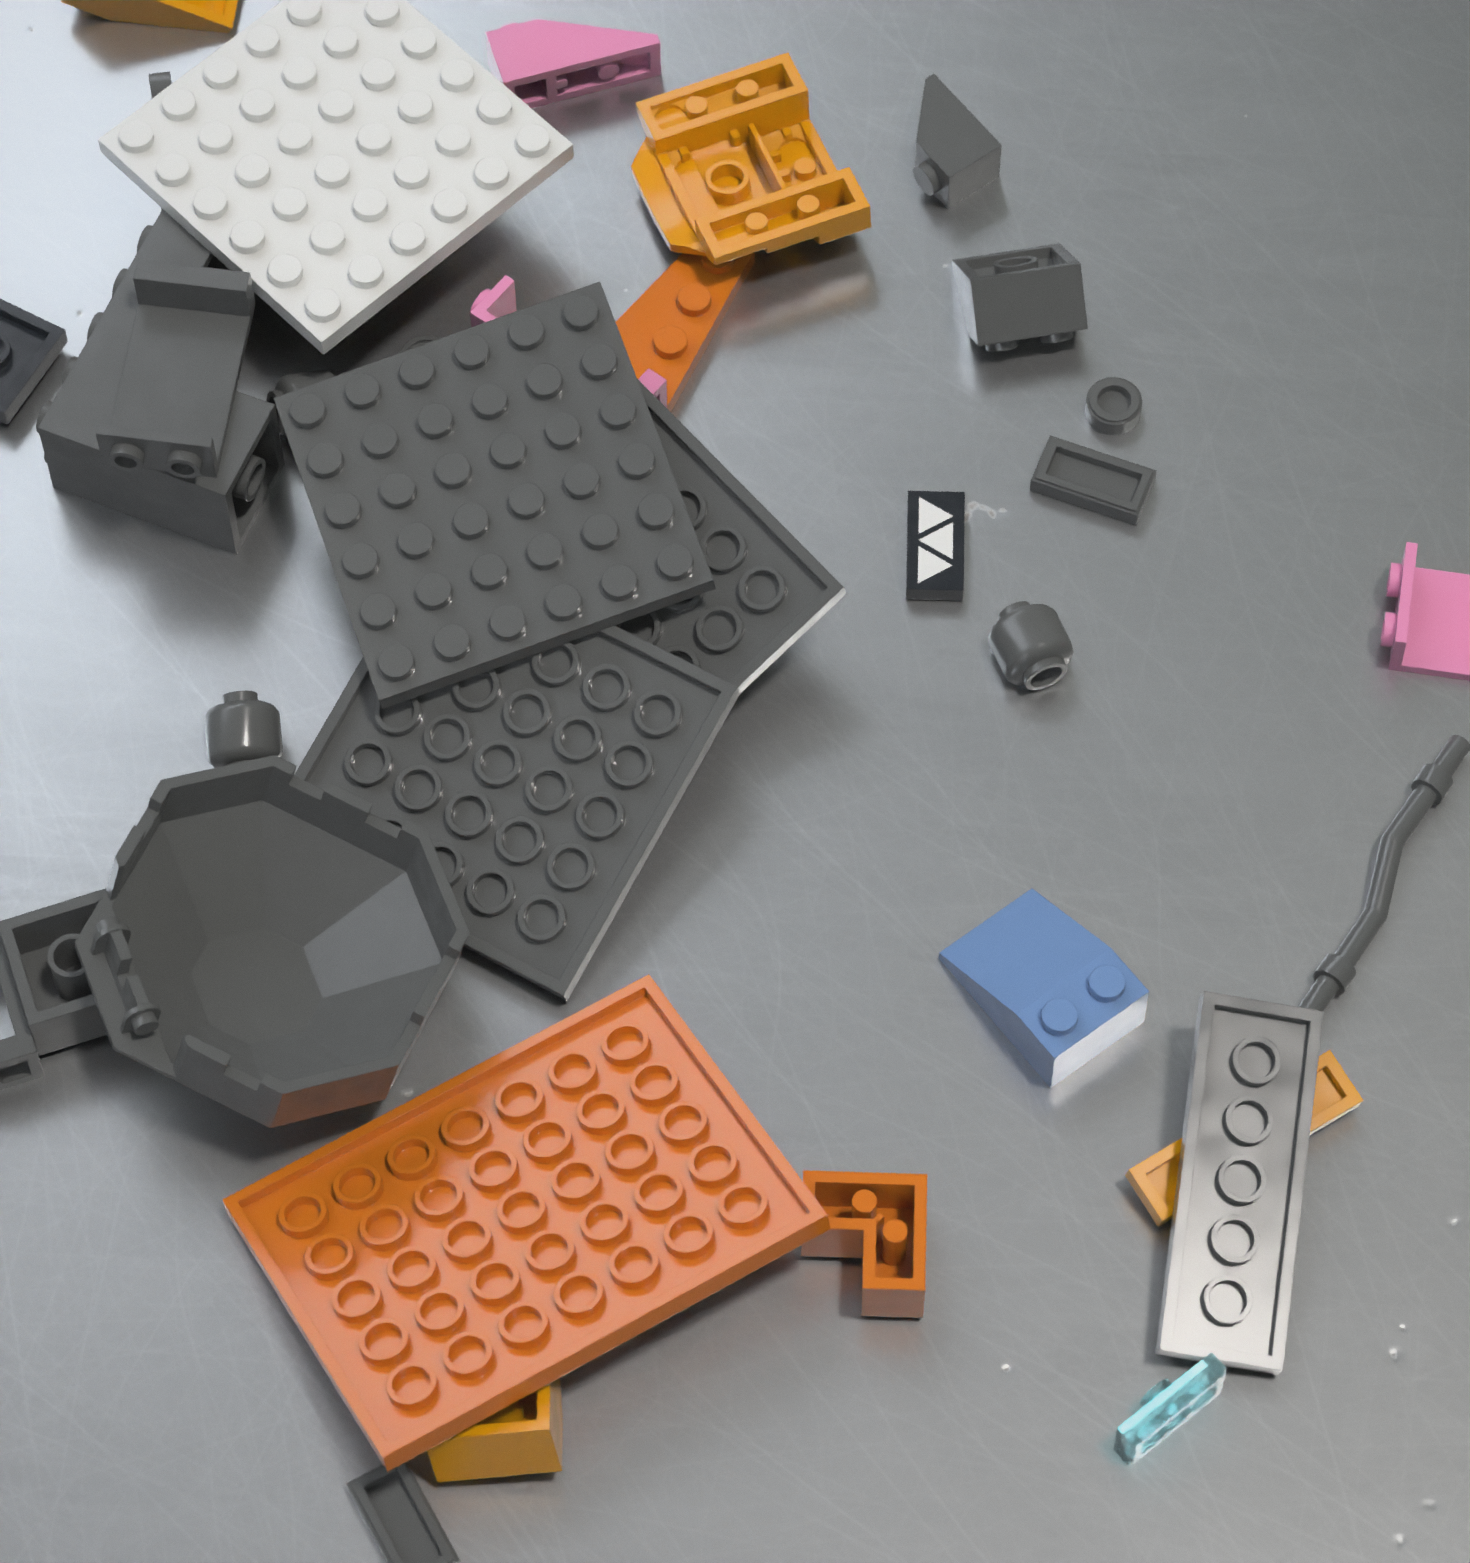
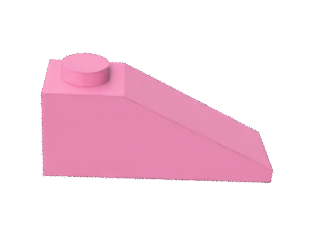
M535 19L520 24L510 23L499 29L486 32L488 65L491 74L531 109L661 75L660 41L657 34Z

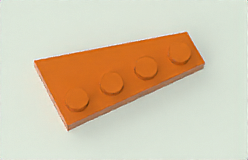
M755 252L718 265H714L707 256L682 253L616 321L637 379L649 368L667 380V409L672 412L751 270L755 262Z

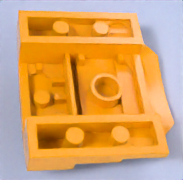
M788 52L636 102V110L646 138L631 165L632 175L670 251L707 256L714 265H718L760 250L770 253L812 238L821 245L871 228L870 204L850 167L837 171L810 120L808 89Z

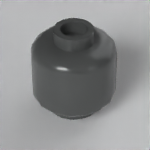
M1019 601L1004 608L998 616V622L991 629L988 641L1006 680L1017 686H1026L1029 690H1040L1058 682L1068 670L1067 665L1074 651L1056 611L1044 604L1030 605L1027 601Z
M243 690L226 693L222 696L223 703L212 707L204 717L206 754L208 762L214 768L272 755L282 757L283 745L279 711L273 704L258 700L256 692Z

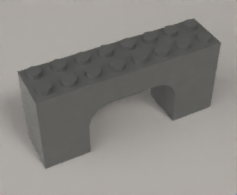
M161 208V212L153 226L147 225L143 229L137 244V254L128 269L123 268L118 273L112 289V298L103 313L98 312L93 317L88 328L87 342L78 357H71L66 364L62 376V386L53 402L47 401L42 406L37 418L36 430L40 435L44 450V461L47 463L53 488L237 555L285 466L275 404L236 391L217 478L206 476L181 478L170 472L140 469L134 472L123 471L112 465L102 463L96 438L98 424H110L136 316L138 300L133 276L137 259L229 270Z

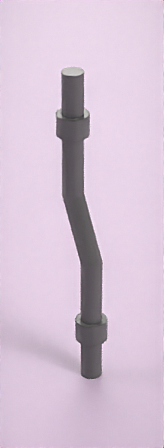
M1452 735L1433 763L1425 764L1412 781L1411 788L1413 792L1381 837L1364 911L1336 952L1327 954L1313 974L1315 982L1298 1007L1325 1011L1335 995H1342L1356 976L1355 965L1387 920L1402 849L1431 806L1440 804L1453 786L1452 775L1470 751V744L1465 738L1459 735Z

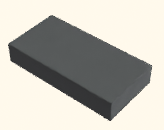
M1050 435L1032 476L1030 491L1137 526L1155 483L1157 470Z
M407 1462L387 1472L382 1464L346 1483L348 1492L386 1563H461Z

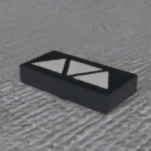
M908 491L906 599L963 601L965 492Z

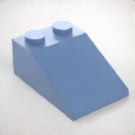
M1033 888L939 952L941 962L1050 1088L1141 1025L1145 1020L1149 996L1148 989L1111 947Z

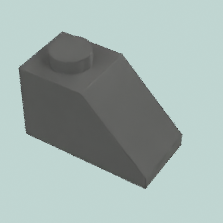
M932 74L925 79L916 137L913 174L917 184L927 195L931 196L934 194L949 209L999 177L1002 145L935 74Z

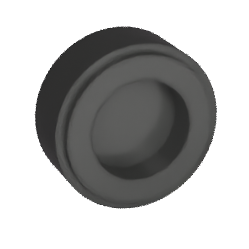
M1109 377L1097 381L1089 389L1086 396L1085 415L1087 421L1095 430L1107 435H1121L1132 430L1140 420L1142 396L1138 388L1130 381L1118 377Z

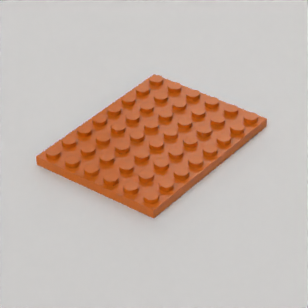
M649 974L222 1199L231 1221L387 1472L831 1229L827 1213Z

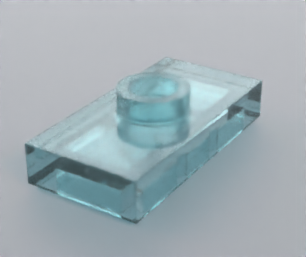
M1211 1352L1173 1384L1168 1379L1157 1383L1141 1399L1140 1405L1143 1408L1117 1428L1113 1450L1127 1466L1130 1463L1132 1465L1221 1394L1226 1367Z

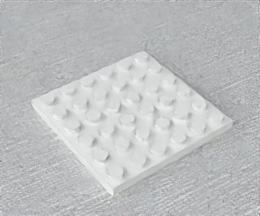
M282 0L98 139L100 152L229 270L250 272L253 291L323 355L574 158L573 144L406 0Z

